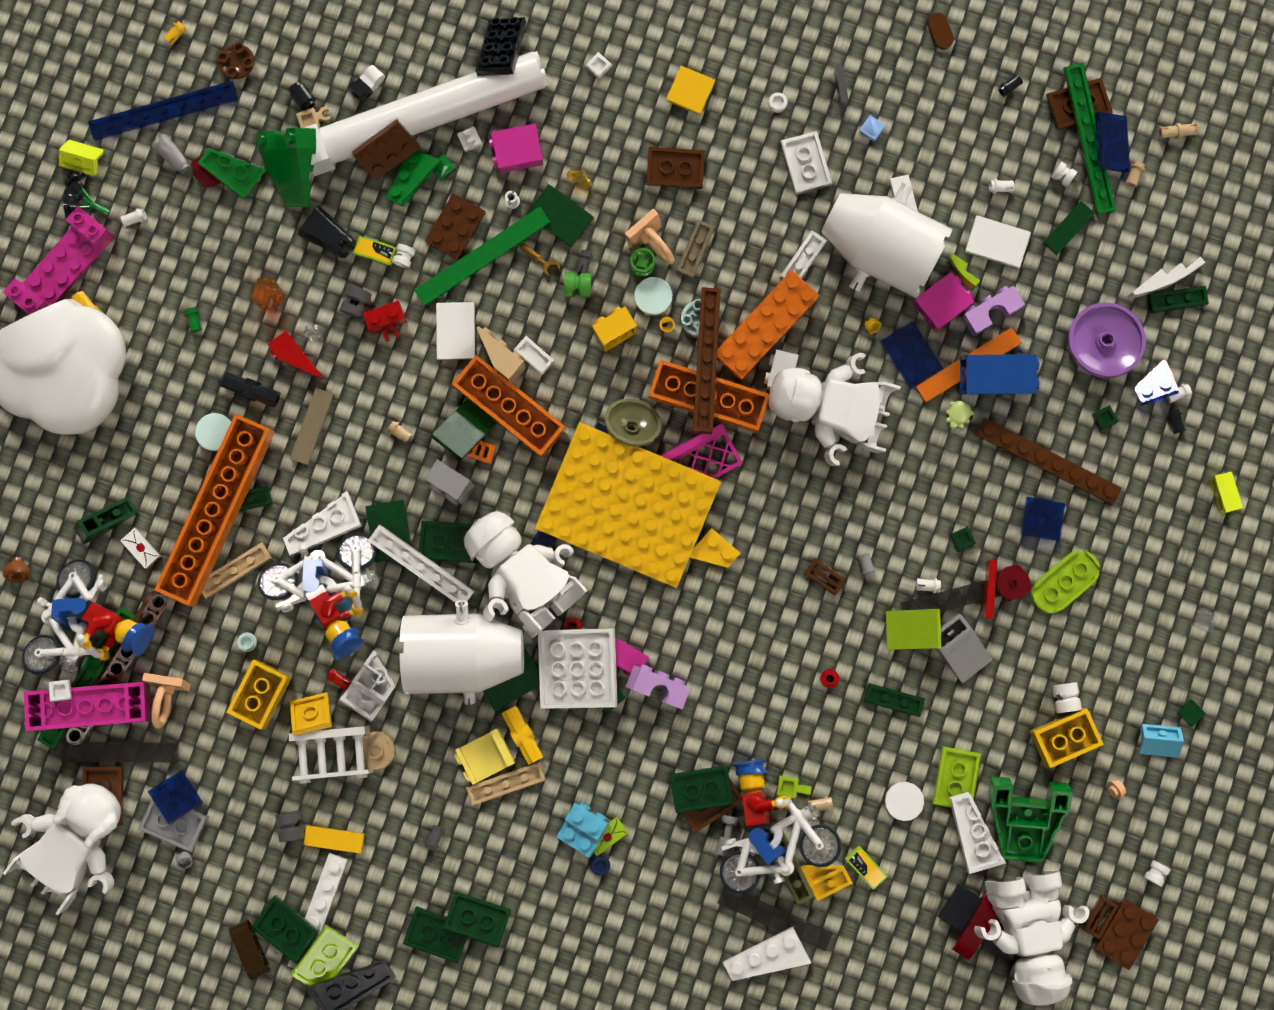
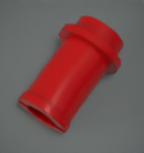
M331 669L326 676L328 682H333L346 691L352 680L337 672L338 669Z

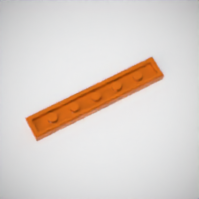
M1011 327L967 355H1004L1022 344V342ZM960 359L915 387L925 403L960 382Z

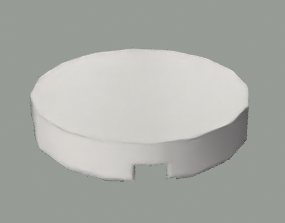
M897 782L886 792L885 807L895 819L902 821L912 820L923 810V794L912 783Z

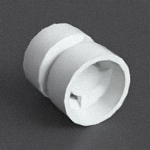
M1077 682L1052 686L1053 696L1057 698L1055 702L1057 713L1082 710L1081 700L1077 697L1079 693Z

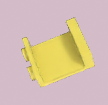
M499 728L456 749L457 754L454 755L458 764H462L465 769L463 774L467 782H471L472 785L516 763Z

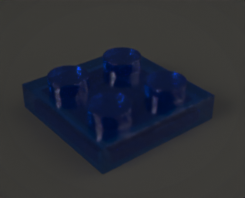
M1026 497L1020 535L1060 541L1065 503Z
M182 770L148 791V794L169 825L203 804V801Z

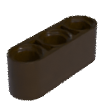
M247 919L230 927L229 934L249 979L254 980L269 973V963L257 935L252 929L251 922Z

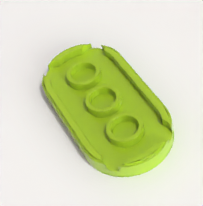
M1082 550L1073 551L1066 555L1034 583L1031 591L1034 605L1045 613H1057L1064 610L1098 580L1100 566L1097 558L1090 552Z

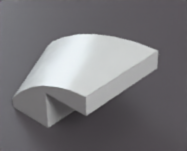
M374 650L340 699V702L370 722L374 720L395 688L394 682L387 674V670Z

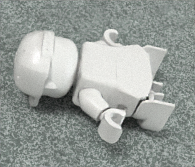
M864 353L850 356L846 364L831 370L826 381L823 383L808 370L787 368L778 372L771 385L769 393L770 410L776 416L786 421H807L812 417L811 422L815 426V436L824 448L827 447L824 458L831 466H840V462L834 458L835 450H838L840 453L848 450L845 446L835 443L837 439L834 433L866 451L877 454L886 452L885 448L876 445L881 430L887 428V425L878 423L876 420L878 415L885 417L890 415V413L885 412L888 396L891 392L899 390L901 386L886 382L847 383L846 381L852 375L858 376L866 373L864 369L859 370L855 365L856 359L862 360L865 358L866 355Z
M498 511L491 512L478 519L464 537V546L471 561L476 557L485 568L489 569L500 566L492 575L488 584L490 603L484 608L483 615L489 622L495 616L493 608H497L500 614L505 615L509 610L503 600L504 597L508 598L512 610L519 614V619L524 624L523 630L532 639L555 619L553 614L544 607V604L551 601L550 608L559 617L580 599L587 590L576 577L568 575L567 571L561 569L565 565V561L560 558L559 554L565 558L570 557L574 553L572 547L563 544L553 551L552 548L542 545L533 546L528 544L518 552L517 550L522 541L519 532L512 526L515 522L504 513Z
M1044 870L1045 875H1027L1031 891H1026L1025 879L1023 877H1016L1015 881L1008 882L985 881L988 900L992 904V909L1001 922L1004 931L1001 930L999 922L994 919H990L988 922L990 924V931L986 933L984 927H974L975 934L979 938L992 940L1002 952L1022 956L1014 964L1015 980L1012 983L1021 1001L1030 1005H1050L1058 1003L1068 996L1072 977L1070 974H1066L1062 958L1057 954L1049 952L1062 949L1063 944L1071 938L1075 929L1074 923H1083L1089 917V909L1086 906L1078 907L1077 914L1074 916V908L1064 905V918L1059 921L1061 904L1058 897L1062 880L1060 871Z

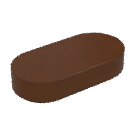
M942 13L932 14L928 20V28L937 48L941 50L949 49L953 44L954 36L947 18Z

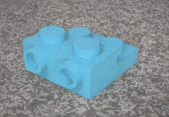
M574 803L556 837L590 858L610 823L606 821L607 817L597 812L594 814L589 811L591 807L585 803Z

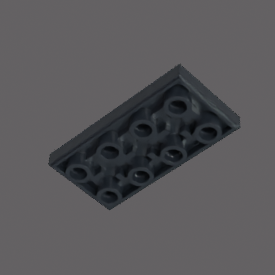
M525 17L489 19L476 67L477 76L514 74L527 23Z
M958 883L938 917L963 933L982 898ZM996 917L995 920L999 922L1001 930L1004 931L1001 922L999 921L998 917ZM983 939L981 945L1005 960L1008 958L1009 954L1002 952L992 940Z

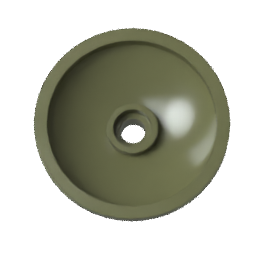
M631 398L621 399L611 404L606 411L604 419L607 431L615 440L634 447L645 446L655 441L660 434L662 426L660 416L652 406L644 401Z

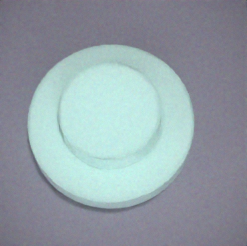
M243 633L239 636L237 645L240 650L250 652L255 649L257 639L252 633Z

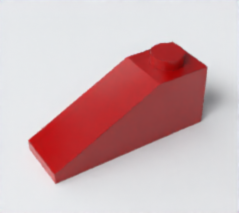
M286 330L268 344L271 348L269 353L275 360L279 358L283 363L320 380L324 378Z

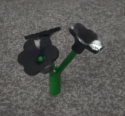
M83 172L72 175L64 183L66 187L64 191L65 197L63 198L65 219L78 206L74 204L77 200L88 204L87 206H79L83 210L92 209L104 216H107L109 213V209L95 203L85 191L84 185L81 183V180L85 177Z

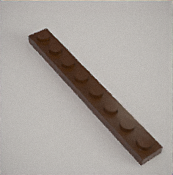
M701 288L692 433L712 435L721 293L719 288Z
M986 418L982 420L975 436L1110 505H1114L1122 487Z

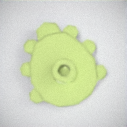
M964 401L950 402L951 407L949 410H946V414L949 415L946 421L950 422L952 429H956L958 426L963 428L964 423H970L969 418L970 415H974V411Z

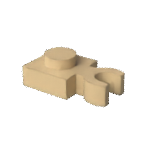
M327 106L320 108L319 112L311 108L296 113L301 128L316 123L320 128L319 122L328 123L332 121L331 116H323L325 112L329 111Z

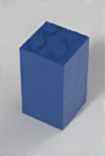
M1037 354L964 355L959 357L960 395L1034 394L1039 389L1040 382L1039 378H1037V370H1039L1040 363L1039 359H1037Z

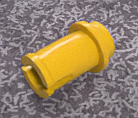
M179 21L177 23L174 22V26L163 37L172 46L183 33H186L187 28Z

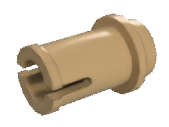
M1138 161L1131 164L1132 169L1125 182L1127 185L1137 187L1142 172L1146 170L1144 168L1145 164Z
M395 421L387 429L390 435H395L405 444L413 435L400 426L399 422L396 423Z
M825 796L823 799L808 800L811 813L828 810L829 812V809H833L831 797L827 798Z

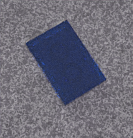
M1100 111L1095 113L1098 169L1122 173L1130 172L1127 116Z
M913 321L880 341L910 390L943 370L942 365Z

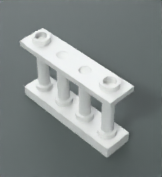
M370 726L320 730L299 736L289 733V741H296V745H298L300 775L293 776L292 781L299 780V784L311 783L310 779L348 775H355L356 778H366L367 774L373 773V769H365L362 738H364V734H370ZM352 735V738L355 739L357 770L346 771L343 740H345V736ZM333 737L334 741H336L338 772L327 773L325 742L326 738ZM309 739H314L315 743H317L319 774L308 775L306 744Z

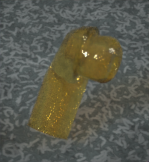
M571 169L567 172L569 180L581 182L586 190L594 185L584 170Z

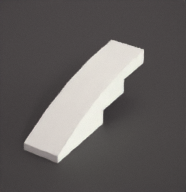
M1200 257L1187 268L1180 263L1168 274L1163 269H1160L1128 295V297L1132 299L1164 289L1185 278L1206 262Z

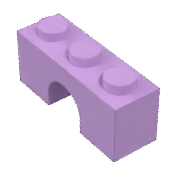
M1014 285L1010 288L1005 286L998 290V295L993 298L989 295L981 300V305L977 307L972 305L964 310L965 314L961 318L973 337L993 324L989 318L990 309L1000 310L1005 318L1025 306Z
M643 664L641 668L633 666L626 684L627 688L650 696L652 689L660 685L661 695L659 700L683 710L691 689L685 686L686 681L676 677L674 681L668 679V674L661 671L655 674L652 672L653 668Z

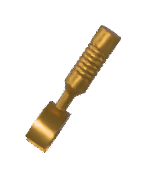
M524 243L521 246L520 250L536 262L544 265L543 270L547 277L550 278L547 272L550 267L557 266L560 271V265L557 261L549 260L545 262L541 255Z

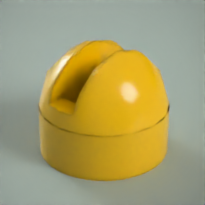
M670 317L662 318L659 322L660 329L664 332L672 331L675 327L674 320ZM670 321H671V324H672V325H667V326H665V327H662V324H663V323H667V322H670Z
M869 317V320L865 321V328L870 334L876 333L881 328V322L875 317Z

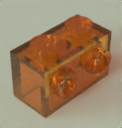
M264 277V279L257 278L251 300L259 308L277 313L279 304L282 305L284 301V294L274 279Z

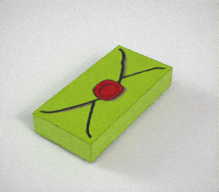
M618 817L609 822L608 829L594 851L597 856L628 833Z

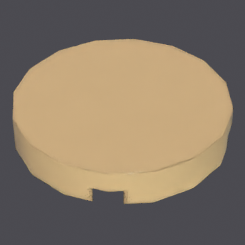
M373 731L370 734L364 735L362 739L365 767L373 770L386 768L395 757L396 748L394 741L383 732Z

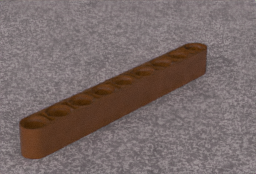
M157 591L150 592L132 621L154 627L167 606L166 597ZM155 597H162L159 604H152ZM144 614H151L150 620L142 621ZM118 643L91 686H99L104 680H109V685L118 684L134 659V653L130 651L128 654H122V644ZM115 663H119L120 668L116 671H112L111 666ZM91 726L65 728L64 735L67 742L72 745L81 743ZM71 731H79L76 737H69Z

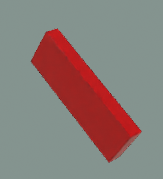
M996 560L986 561L982 619L993 618L997 575Z

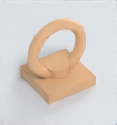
M653 208L625 233L628 246L634 252L643 243H648L665 263L673 264L675 258L672 252L656 234L662 226L659 214Z
M144 673L142 681L157 687L152 706V724L155 728L160 729L167 721L174 690L190 692L191 684L180 678ZM164 696L163 707L160 715L161 702Z

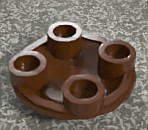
M240 42L226 47L217 55L220 72L230 79L246 77L251 73L255 64L253 52Z

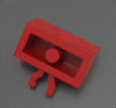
M399 300L363 313L369 332L374 335L384 331L386 342L390 341L388 329H391L395 333V337L399 338L400 335L394 327L407 323Z

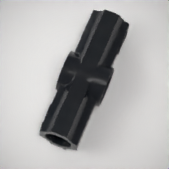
M226 372L221 381L222 388L240 394L239 396L254 402L258 401L275 408L280 400V392L263 386L262 383L250 378L245 379Z

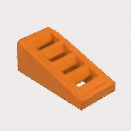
M480 441L472 449V453H468L465 457L491 464L496 445ZM478 445L482 446L479 456L476 455ZM487 447L489 448L487 457L484 458L483 455Z

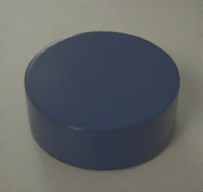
M598 855L593 858L591 862L593 873L599 876L608 873L610 861L606 856Z

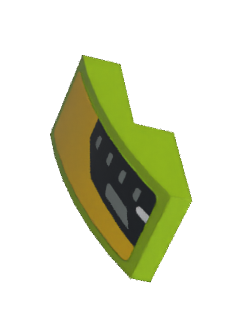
M359 236L353 254L371 259L376 263L392 266V259L397 251L393 246Z
M952 253L947 260L949 266L967 287L974 290L980 280L965 271L964 269L968 263Z
M859 845L845 858L873 890L888 877Z

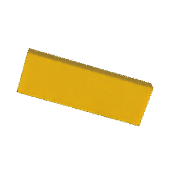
M307 825L303 845L361 854L365 833Z

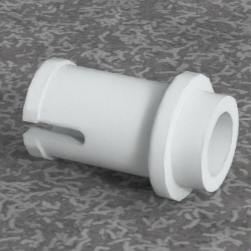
M994 178L989 182V191L993 192V194H996V192L1012 193L1014 190L1011 189V187L1014 188L1013 180L1001 181Z
M508 191L505 194V204L510 209H515L520 204L519 197L513 191Z
M139 208L129 214L121 215L124 227L138 222L144 223V220L147 219L145 211Z
M1181 384V387L1165 392L1166 399L1170 404L1184 397L1189 398V395H1192L1188 384Z
M917 578V584L920 585H916V591H933L934 594L940 592L941 581L937 580V578L934 580Z

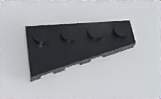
M383 960L309 985L307 990L321 1010H346L394 980L396 975L387 961Z

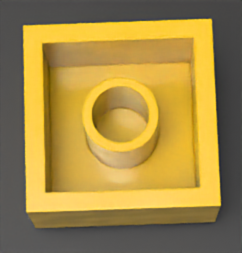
M617 307L610 312L611 315L604 318L603 316L594 321L592 326L593 334L604 352L637 334V325L626 307Z

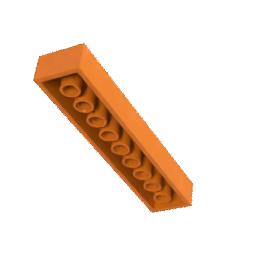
M234 415L154 591L188 606L196 607L275 431L240 415Z

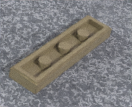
M315 388L290 456L291 460L309 466L335 394Z

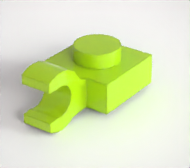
M780 775L777 795L796 798L797 793L811 795L812 787L799 785L798 778Z

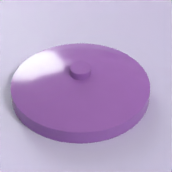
M1097 303L1085 308L1073 320L1068 332V348L1073 360L1085 372L1101 378H1115L1131 371L1141 360L1146 347L1145 331L1140 320L1129 309L1114 303Z

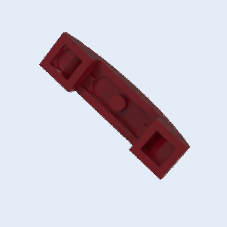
M986 889L963 933H960L952 947L953 951L970 960L983 939L975 934L974 927H984L986 933H988L990 929L989 920H995L997 917L992 909V904L988 900Z

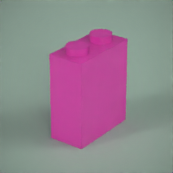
M536 123L491 132L492 138L489 139L490 148L495 150L496 155L492 157L494 168L499 169V173L544 165Z
M951 272L917 297L912 303L935 333L974 303V297L971 292L965 290L961 285L962 282L959 277Z

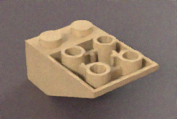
M478 326V333L494 369L513 384L526 369L523 357L516 351L512 353L503 340L499 339L497 341L489 329L486 327L482 329Z

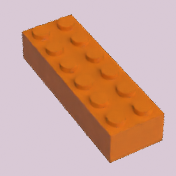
M791 270L717 349V361L742 382L817 302L820 295Z
M477 355L474 356L452 383L457 391L542 459L566 430V427Z
M660 359L648 399L694 413L696 371ZM716 377L713 420L757 434L769 400V394Z

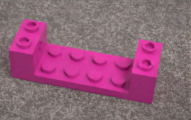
M79 206L66 219L72 227L22 283L14 278L2 292L29 315L59 302L115 238L112 233Z
M146 682L71 688V700L50 702L49 690L24 692L25 731L152 721L150 685Z

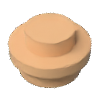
M1119 780L1108 783V792L1113 798L1121 799L1124 797L1126 789Z

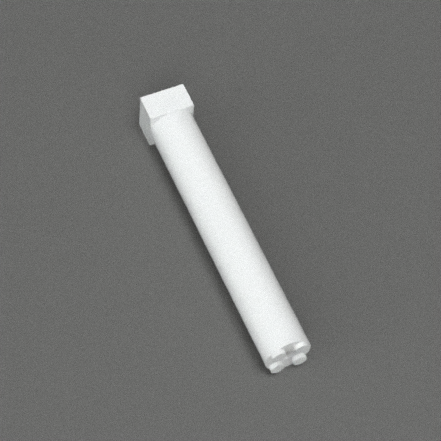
M532 51L518 56L514 74L477 76L476 72L321 128L318 127L317 123L305 127L316 128V154H312L311 165H314L312 174L317 176L334 170L335 163L354 157L352 151L396 119L413 136L545 88V86H548L544 68L541 69L538 52Z

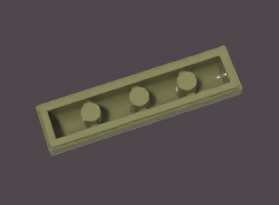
M783 831V837L779 846H784L787 849L789 841ZM794 854L792 860L794 871L791 875H783L797 905H800L816 896Z

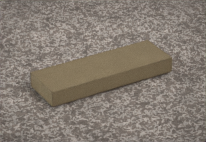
M697 220L676 269L677 273L694 279L715 226Z

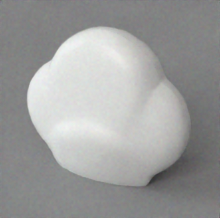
M64 299L2 328L0 330V405L9 413L21 418L31 419L38 426L52 433L74 435L95 429L110 415L118 399L119 376L126 361L125 340L120 329L106 314L92 307L82 306L74 299Z

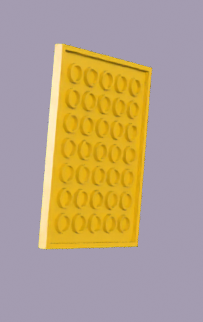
M579 422L535 529L677 588L721 481L643 448L622 444L611 435Z

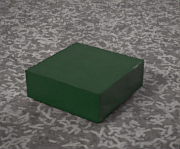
M1110 405L1092 414L1100 431L1119 422Z
M968 526L950 534L958 552L976 544Z
M1192 699L1177 712L1190 727H1193L1206 714Z

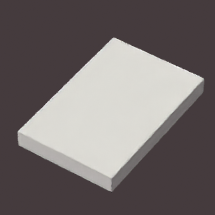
M817 131L780 141L795 195L832 186Z
M976 215L965 252L1019 269L1031 232Z
M436 303L437 360L473 359L475 356V303Z

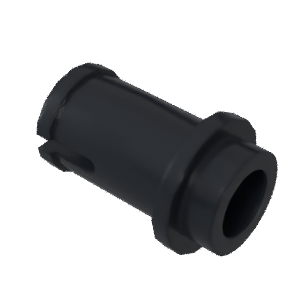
M1015 74L1007 82L1001 83L998 91L1003 97L1010 96L1014 89L1023 84V81L1018 74Z
M1180 409L1169 411L1167 418H1170L1173 433L1186 431L1181 416L1183 412H1180Z

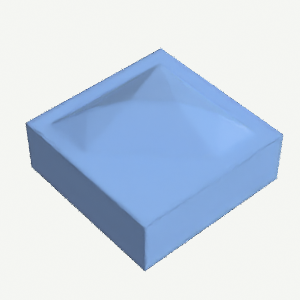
M869 115L859 132L875 142L884 129L885 124Z

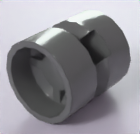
M349 285L345 295L347 300H343L339 311L362 320L364 317L363 313L366 311L364 306L369 304L372 294L356 286Z
M300 810L275 815L276 824L280 827L278 831L279 842L304 838L303 827L299 825L302 822Z

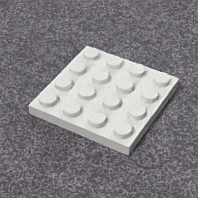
M615 628L542 630L538 634L541 709L618 707Z

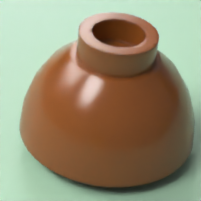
M15 557L5 566L3 577L11 582H24L31 577V571L22 558Z

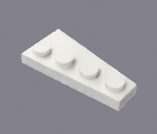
M348 491L344 492L336 501L329 503L328 507L320 513L317 512L313 515L312 519L308 522L301 524L283 538L291 557L300 554V546L305 545L307 550L362 527Z
M966 792L949 797L967 873L971 874L1006 864L970 793Z
M791 927L723 961V964L731 980L735 981L811 964V960L794 927Z

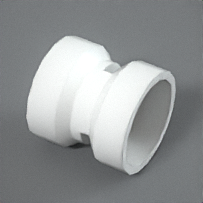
M1061 162L1051 178L1061 181L1062 185L1067 187L1077 174V171L1069 169L1067 164Z
M398 244L396 248L397 254L393 257L392 263L409 269L411 265L410 259L414 256L416 250L407 245Z
M1153 860L1150 864L1151 870L1146 872L1144 878L1162 887L1164 876L1168 875L1171 869Z

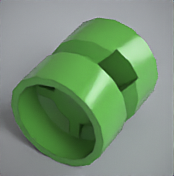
M639 248L632 253L630 260L632 273L639 278H646L653 273L655 257L649 249Z
M565 272L564 297L579 295L580 298H591L592 273H581L577 276L576 273Z

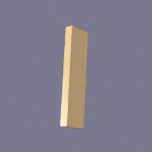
M261 542L212 572L202 591L205 599H208L272 560L265 545Z
M537 762L468 786L466 789L471 804L474 806L546 781L541 763Z

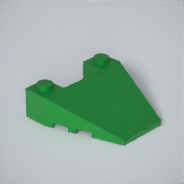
M286 128V131H258L256 138L258 151L285 206L308 207L312 184L308 181L309 174L314 169V165H311L312 154H316V128Z
M990 776L988 796L1002 857L1006 860L1042 863L1053 844L1056 833L1062 827L1061 824L1065 816H1068L1070 812L1073 792L1069 784L1049 781L1046 799L1013 796L1014 787L1010 778Z

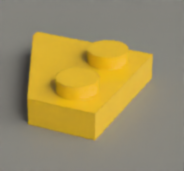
M711 528L694 547L690 558L728 568L741 553Z
M801 865L817 901L853 884L843 865H829L826 867Z

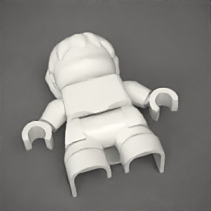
M97 784L74 785L65 790L60 799L56 815L46 814L34 817L30 814H24L14 819L11 825L17 826L22 822L27 828L26 832L22 834L23 838L32 835L34 832L46 833L38 842L16 856L3 874L6 875L15 869H23L35 878L30 886H36L39 881L46 885L41 892L42 895L47 892H53L62 897L65 901L57 910V915L68 909L75 899L78 887L85 876L87 865L90 873L94 874L88 881V887L97 884V880L103 883V894L109 892L114 886V879L110 873L105 871V853L99 846L101 843L100 839L111 833L117 827L120 819L121 807L115 795Z

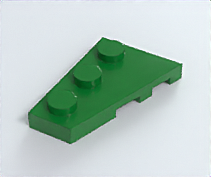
M211 148L197 162L199 166L243 200L267 170Z
M416 151L403 161L385 199L404 207L418 191L421 183L425 179L428 180L432 176L431 172L436 167H440L443 162L440 159Z

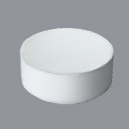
M782 93L772 94L768 102L770 110L775 113L783 112L787 107L786 96Z

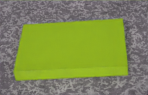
M940 609L886 611L887 650L941 648Z
M942 746L932 804L952 808L949 797L966 792L970 793L974 800L981 759L980 753Z
M325 925L292 970L291 976L307 986L336 977L356 951L358 945Z

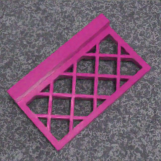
M723 423L713 426L712 435L699 434L660 455L671 461L679 459V464H681L682 458L685 455L693 456L691 469L694 468L696 458L706 460L704 472L697 469L693 470L709 475L714 479L743 464ZM723 435L727 442L725 449L714 447L716 439ZM707 446L711 448L708 459L697 456L700 447ZM713 449L723 451L721 462L710 460ZM726 452L733 454L737 462L732 465L724 464ZM709 462L720 464L717 473H707Z

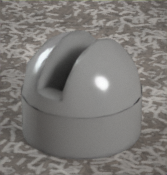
M184 851L176 857V864L180 869L189 868L193 863L192 857L188 852Z

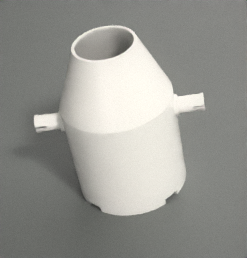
M902 182L895 198L892 197V199L887 196L840 193L821 232L846 261L856 268L857 272L849 285L850 288L854 289L858 282L855 290L860 292L866 278L872 276L916 299L919 296V286L924 287L945 247L943 240L945 237L949 238L952 229L906 206L905 202L913 189L912 186L908 185L906 191L903 192L907 184Z
M461 600L455 603L456 614L403 616L400 629V642H404V653H400V673L403 692L405 694L463 693L464 703L468 705V699L470 698V705L476 702L475 692H482L523 674V631L494 619L489 622L481 614H468V602L463 600L462 607Z

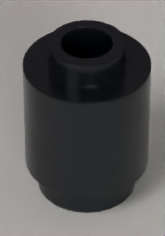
M298 81L290 86V96L301 110L311 109L315 105L316 98L305 84Z

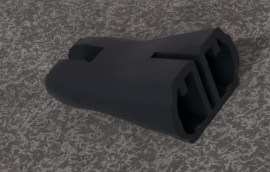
M319 205L314 208L297 234L303 239L346 259L349 253L337 245L340 240L352 248L357 243Z

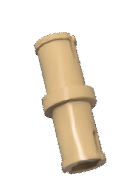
M1176 123L1174 126L1159 127L1158 137L1159 139L1171 137L1179 139L1182 136L1198 135L1199 127L1197 123L1184 125Z

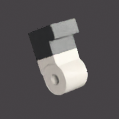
M371 65L355 82L350 83L348 87L351 93L364 103L383 82L385 75L374 65Z

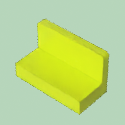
M68 140L59 149V166L95 176L98 173V159L104 154V150Z
M1232 472L1209 478L1220 514L1243 508Z

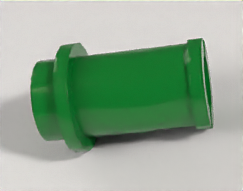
M197 308L186 309L184 315L187 317L190 332L201 331L202 327Z

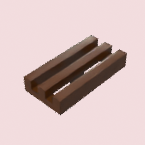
M816 558L813 559L804 572L805 576L834 596L837 595L846 582V579ZM814 565H818L841 582L839 584L816 569ZM812 570L814 573H816L824 580H826L834 587H836V589L833 590L831 587L823 583L821 580H819L809 572Z
M1100 895L1082 930L1100 940L1119 905ZM1103 902H1105V904H1104V906L1102 907L1100 913L1098 914V916H1097L1095 922L1093 923L1091 929H1089V927H1090L1092 921L1094 920L1096 914L1098 913V911H1099L1101 905L1103 904ZM1109 905H1111L1112 908L1106 916L1103 924L1101 925L1099 931L1095 933V930L1098 927L1100 921L1102 920L1105 912L1107 911Z

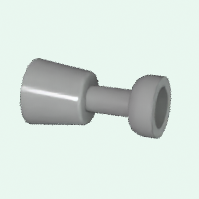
M722 815V822L726 823L724 837L721 836L719 838L715 854L728 856L735 852V847L722 851L721 847L725 846L724 841L733 839V825L739 823V817Z

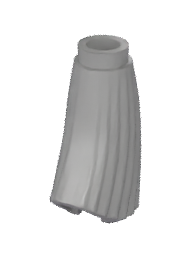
M166 134L159 135V142L153 141L151 147L181 174L187 172L190 166L181 151Z

